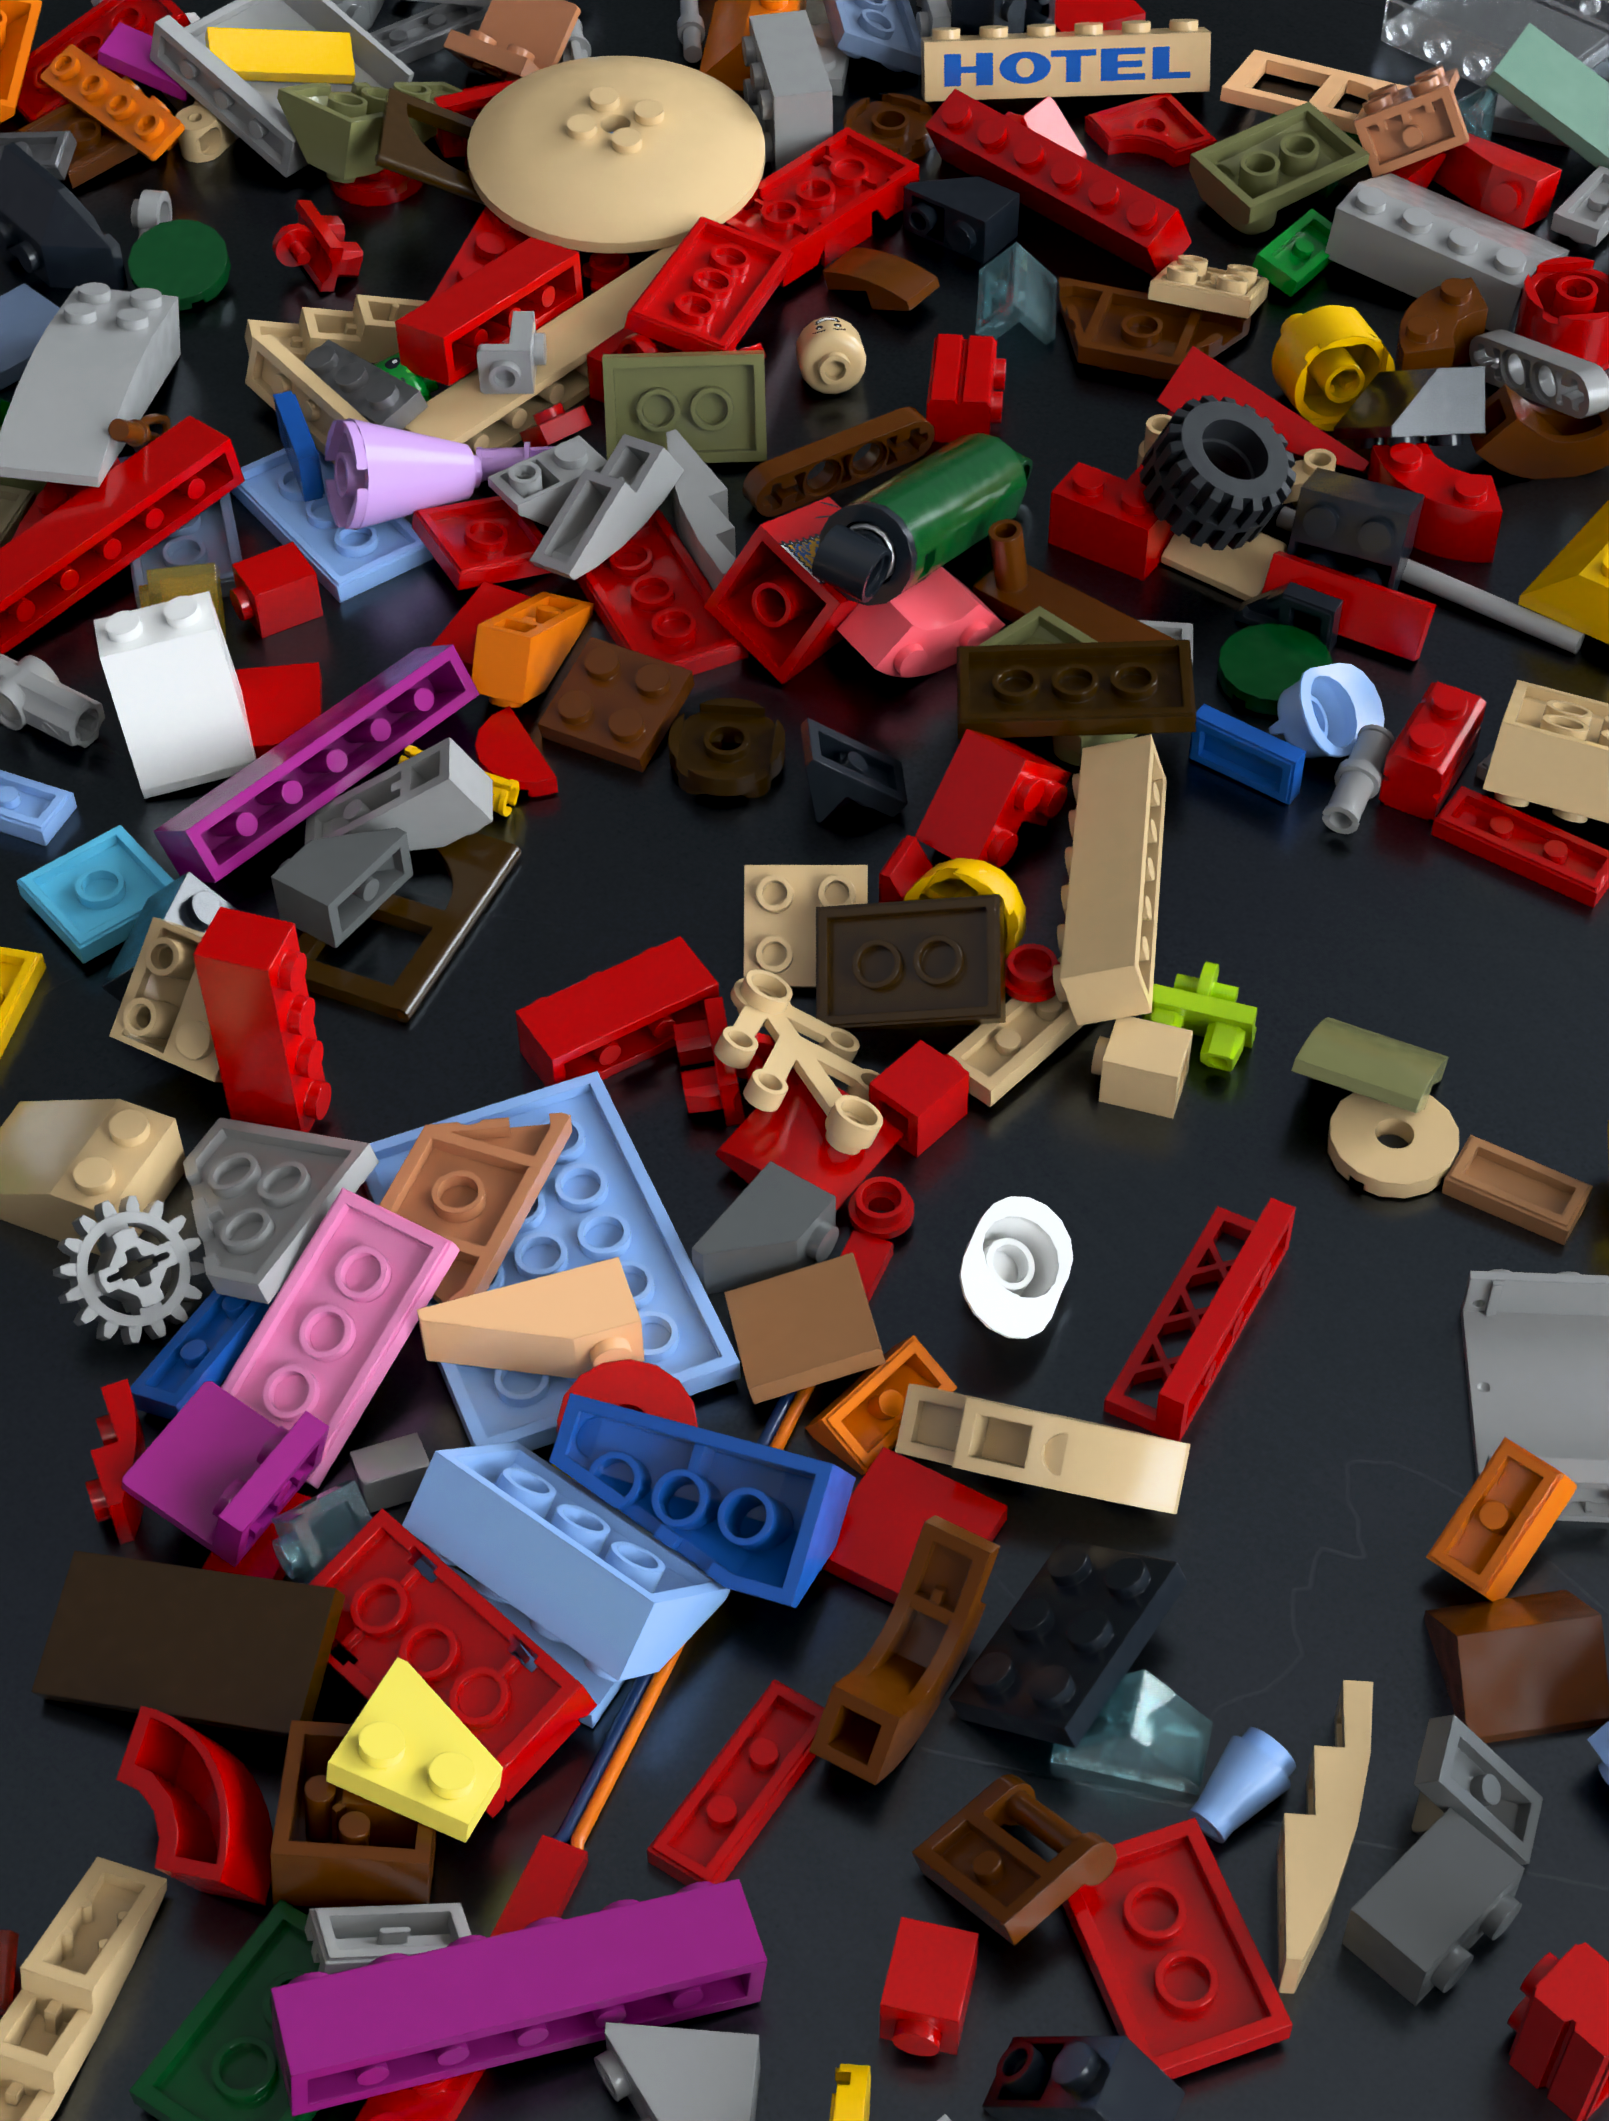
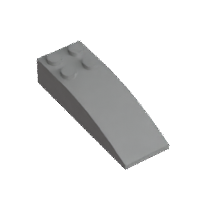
M96 282L85 283L74 288L45 329L15 390L0 430V477L99 487L126 444V442L116 441L111 438L108 431L110 423L114 419L140 420L181 355L177 296L162 295L159 290L153 288H138L131 292L111 290L108 285Z

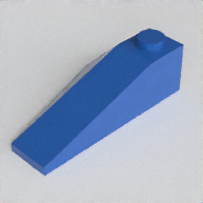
M570 1393L549 1461L610 1506L621 1511L653 1534L652 1536L670 1549L675 1550L699 1567L705 1574L723 1587L793 1608L798 1606L836 1548L856 1477L829 1462Z

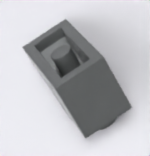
M396 827L310 840L292 858L285 860L271 876L280 920L295 923V927L337 948L413 876L407 832Z
M770 1161L692 1247L693 1267L706 1294L734 1290L811 1266L815 1261L818 1263L823 1262L831 1254L839 1237V1229L836 1227V1197Z

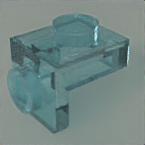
M346 1480L271 1519L279 1535L272 1542L273 1549L281 1567L291 1579L298 1577L302 1584H309L372 1519L355 1480Z

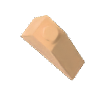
M619 1257L417 1309L423 1349L427 1361L574 1379L605 1362L628 1359L640 1362L645 1361L641 1319Z

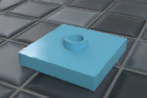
M121 825L16 880L21 897L83 964L124 942L147 899L174 881Z

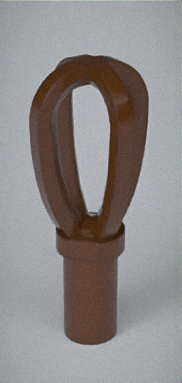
M155 413L146 415L140 420L114 419L110 423L108 431L112 439L126 442L133 447L135 452H138L149 441L152 442L171 428V423L168 416ZM162 424L161 434L150 431L149 425Z

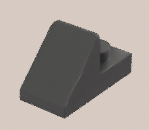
M1454 1714L1430 1718L1413 1784L1420 1790L1413 1818L1412 1832L1421 1837L1451 1807L1520 1865L1529 1864L1543 1797Z

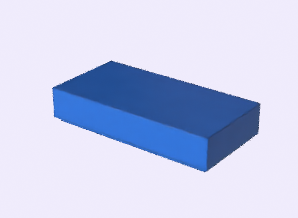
M292 391L273 394L280 438L305 502L321 499L323 494H325L320 458L296 395Z
M1203 704L1197 710L1196 732H1191L1190 759L1288 805L1299 795L1306 755L1305 750L1206 704Z

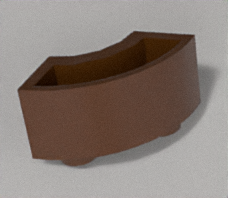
M1472 277L1446 279L1440 286L1427 291L1409 306L1399 328L1394 360L1395 371L1458 367L1461 364L1470 362L1469 346L1471 340L1477 335L1484 334L1489 309Z

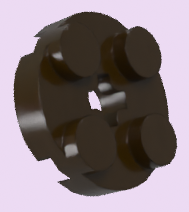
M717 698L700 703L699 713L691 715L686 720L685 713H683L674 721L668 737L671 768L678 776L680 788L690 794L705 793L715 796L742 795L748 798L763 796L770 790L771 780L779 774L785 762V731L782 724L777 719L775 725L771 719L765 717L764 707L745 699ZM724 743H733L735 746L733 750H721Z

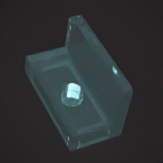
M1017 242L979 270L976 333L979 336H994L996 340L1020 322L1047 345L1055 339L1057 279Z

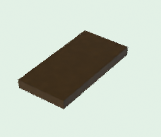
M1190 640L957 647L958 739L963 738L966 729L996 738L1196 732V706Z
M74 1551L31 1692L43 1699L138 1714L140 1707L145 1706L157 1709L179 1721L289 1738L291 1720L312 1721L346 1596L336 1588Z

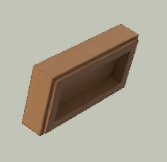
M1470 1135L1444 1179L1442 1193L1565 1245L1590 1199L1593 1186Z

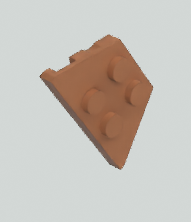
M562 1112L550 1113V1124L511 1128L509 1117L484 1119L471 1125L451 1122L424 1126L379 1206L452 1241L460 1249L432 1296L438 1303L488 1290L572 1133L571 1115Z

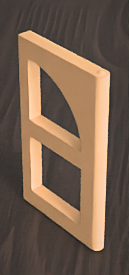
M1254 50L1222 86L1220 101L1276 115L1307 103L1306 101L1253 89L1254 85L1264 74H1270L1319 86L1320 88L1309 102L1342 131L1357 134L1353 122L1358 114L1335 109L1336 104L1345 93L1368 101V94L1394 83ZM1396 84L1398 90L1408 87Z

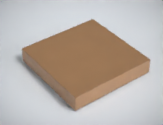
M853 1252L724 1292L747 1387L754 1404L886 1363Z

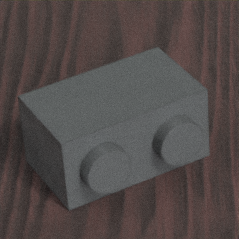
M1450 1807L1351 1908L1342 1944L1416 2007L1434 1986L1445 1993L1455 1985L1473 1960V1955L1468 1950L1483 1934L1487 1935L1491 1940H1495L1512 1923L1522 1907V1903L1515 1898L1525 1868Z

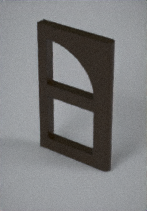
M389 88L384 103L375 165L485 205L474 189L470 178L467 147L463 172L448 165L427 149L417 137L409 122V118L466 138L468 146L470 131L475 119Z
M476 832L466 835L445 847L423 849L438 860L449 874L453 883L452 895L446 909L441 910L392 894L369 917L370 919L426 936L394 985L391 986L315 961L326 943L303 932L298 942L300 952L304 953L307 959L305 978L308 991L401 1022H408L522 855L520 848L515 844Z

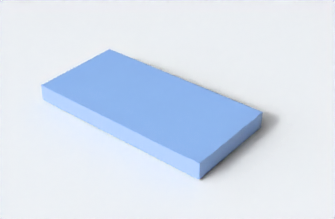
M284 448L241 467L245 481L230 491L282 545L294 542L316 572L317 580L339 603L433 559L432 554L415 533L412 525L404 517L357 530L345 529V527L339 528L335 524L329 508L325 479H335L334 464L331 461H325V456L318 449L325 494H323L321 499L304 501Z

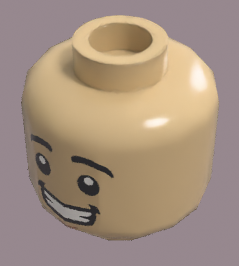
M825 316L813 320L803 328L797 339L796 357L802 377L808 385L823 394H839L855 386L865 372L866 354L859 332L852 324L839 317Z

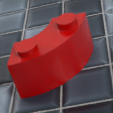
M1403 442L1392 447L1389 445H1373L1367 480L1425 495L1413 547L1447 559L1464 562L1493 563L1503 510L1492 475L1469 474L1449 467L1433 454L1427 443H1416L1414 445Z
M141 1706L116 1780L140 1792L154 1811L159 1835L154 1868L200 1892L265 1905L271 1883L270 1853L273 1835L268 1808L254 1777L236 1756L215 1741L166 1713Z

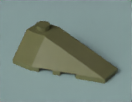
M352 82L351 92H331V86L328 83H308L278 89L277 99L308 164L327 172V178L339 183H353L357 177L376 174L384 169L375 165V156L377 155L385 98L389 89L370 86L367 82ZM395 82L393 85L394 90L434 104L435 97L463 91L446 82ZM409 118L412 129L422 143L438 134L436 127Z

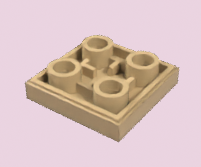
M1179 255L1177 261H1172L1150 281L1148 293L1149 300L1248 319L1267 298L1270 281L1267 278L1257 276L1258 270L1251 266L1230 264L1227 270L1207 267L1208 260L1206 258L1195 255Z

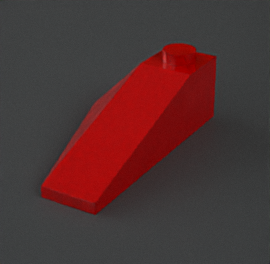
M1192 346L1157 399L1159 403L1169 409L1167 413L1169 416H1173L1178 408L1181 409L1185 402L1193 398L1199 401L1202 396L1213 395L1218 401H1221L1223 397L1235 399L1237 405L1243 407L1247 404L1256 409L1255 413L1261 418L1267 417L1274 424V431L1277 434H1283L1288 442L1285 449L1293 453L1294 458L1303 460L1305 453L1309 450L1326 449L1336 456L1337 469L1368 476L1369 461L1194 346Z

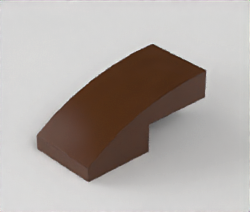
M852 247L823 271L829 290L866 291L871 308L875 310L911 311L940 287L938 278L924 268L896 255L868 248Z

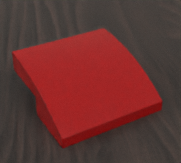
M793 1068L785 1080L788 1084V1091L779 1108L773 1112H766L756 1108L722 1144L715 1155L748 1184L771 1161L836 1197L837 1212L904 1134L883 1118V1125L869 1148L861 1149L855 1155L839 1152L828 1143L825 1137L827 1132L825 1128L827 1115ZM837 1087L842 1095H850Z

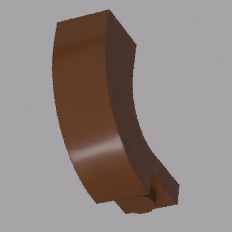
M1503 385L1485 401V433L1469 434L1476 454L1496 468L1523 478L1577 477L1609 466V408L1582 419L1574 418L1552 408L1536 406L1522 398L1507 385Z
M936 1515L924 1522L892 1611L878 1638L864 1659L853 1671L832 1686L809 1752L874 1785H877L898 1766L919 1739L937 1710L967 1653L986 1607V1604L981 1602V1598L999 1552V1545Z

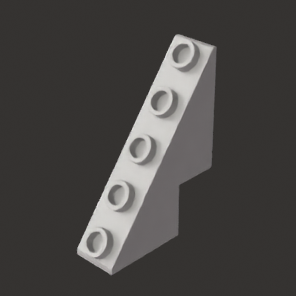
M606 2022L605 2040L607 2050L594 2057L595 2065L612 2097L618 2102L628 2096L642 2119L641 2121H755L761 2069L759 2035Z

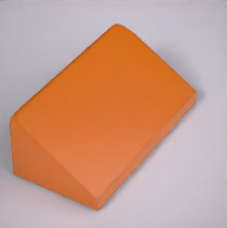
M915 1335L893 1346L884 1354L885 1364L869 1368L805 1427L817 1442L861 1475L867 1472L883 1447L892 1450L896 1446L909 1384H918L950 1392L958 1388Z
M1504 1437L1426 1558L1490 1601L1494 1602L1498 1599H1505L1573 1496L1577 1484L1561 1471Z

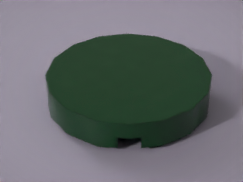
M177 219L159 223L144 232L134 243L128 259V267L133 285L137 289L153 288L159 290L162 295L177 296L179 311L193 308L192 303L199 302L202 299L207 303L215 298L227 284L231 270L230 259L223 238L214 228L194 220Z
M1273 623L1254 625L1232 634L1221 647L1217 679L1223 692L1230 699L1233 700L1234 694L1238 699L1245 701L1244 708L1259 714L1278 716L1277 703L1281 693L1298 682L1302 673L1306 670L1333 664V660L1327 647L1309 632L1290 625Z

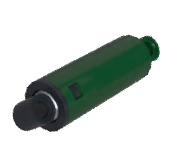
M984 433L960 436L832 514L820 532L819 548L813 560L812 575L833 586L834 589L850 601L867 606L886 604L988 536L989 528L993 523L1003 519H1013L1025 495L1027 482L1032 471V460L1014 451L998 437Z

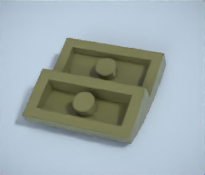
M1327 1017L1311 1032L1296 1056L1291 1071L1417 1113L1425 1109L1433 1084L1442 1080L1449 1057Z

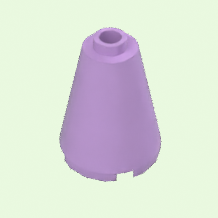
M351 418L333 421L328 431L325 461H335V479H325L326 493L331 514L339 528L345 527V529L357 530L412 515L413 512L420 509L469 499L473 494L474 488H478L481 484L482 465L478 455H473L467 444Z

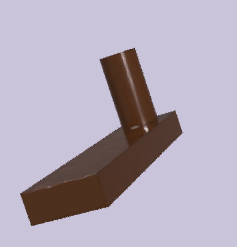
M1003 519L990 526L988 533L993 570L973 586V592L993 613L1011 622H1015L1038 606H1041L1097 642L1176 640L1028 565L1026 562L1023 530L1019 522L1012 519Z

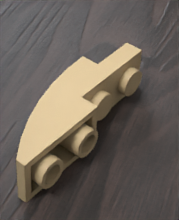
M909 1384L895 1452L952 1465L953 1468L1029 1485L1177 1514L1191 1444L923 1385Z

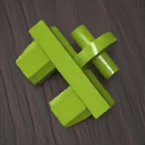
M1206 961L1200 978L1178 973L1174 988L1153 984L1152 1013L1141 1015L1142 1019L1192 1030L1194 1035L1205 1037L1200 1052V1062L1208 1067L1229 1072L1233 1071L1244 1046L1249 1048L1253 1046L1257 1027H1255L1257 1007L1236 1003L1239 987L1217 982L1219 964Z

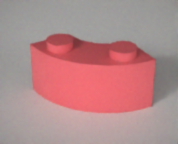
M941 566L923 581L913 585L886 604L867 606L859 603L837 630L876 670L894 677L911 678L936 673L956 664L957 647L978 646L997 634L1005 624L971 590Z

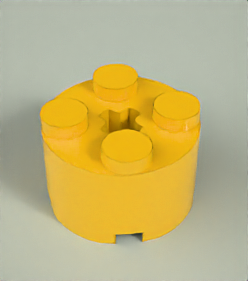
M1340 305L1322 306L1304 314L1297 313L1291 315L1281 326V336L1276 343L1272 356V373L1280 389L1305 420L1324 431H1334L1337 423L1379 372L1395 371L1393 358L1356 309Z

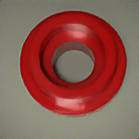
M884 1176L873 1177L861 1183L851 1196L848 1205V1216L850 1223L856 1231L883 1240L891 1239L903 1234L911 1226L914 1219V1202L911 1195L899 1181ZM877 1211H885L886 1213H877Z

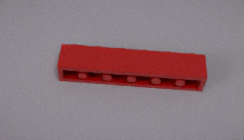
M957 89L951 92L925 125L942 160L973 177L980 176L1020 193V203L1154 277L1172 261H1177L1178 256L1182 255L1192 243L1178 208Z
M189 415L109 471L99 487L88 486L1 547L0 653L4 655L243 483L245 479L231 439Z

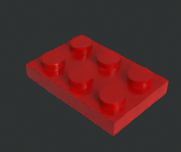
M1195 1817L1113 1844V1847L1116 1849L1117 1859L1116 1865L1108 1878L1098 1885L1090 1886L1084 1884L1062 1903L1119 2036H1126L1169 2078L1175 2079L1290 2038L1293 2027L1290 2017Z

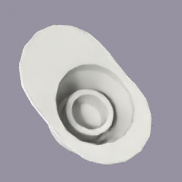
M1010 1196L993 1203L980 1218L971 1240L966 1246L959 1278L966 1302L973 1314L988 1329L1006 1338L1027 1339L1042 1332L1048 1324L1069 1278L1073 1262L1071 1238L1062 1220L1047 1205L1030 1197Z

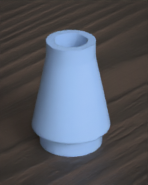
M1248 1728L1242 1737L1232 1736L1198 1801L1188 1811L1190 1819L1195 1817L1203 1833L1216 1842L1224 1843L1234 1830L1291 1787L1289 1776L1296 1769L1294 1759L1279 1742L1258 1728Z

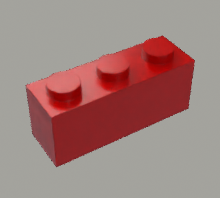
M679 936L657 947L648 948L639 955L607 970L593 973L585 980L550 996L541 997L530 1005L515 1011L520 1053L545 1087L598 1071L601 1079L604 1080L676 1046L673 1025L707 1018L704 1000L719 997V983L683 938Z

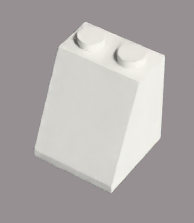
M209 591L190 596H179L167 602L131 611H120L111 616L93 620L99 657L144 799L232 777L257 759L241 686Z

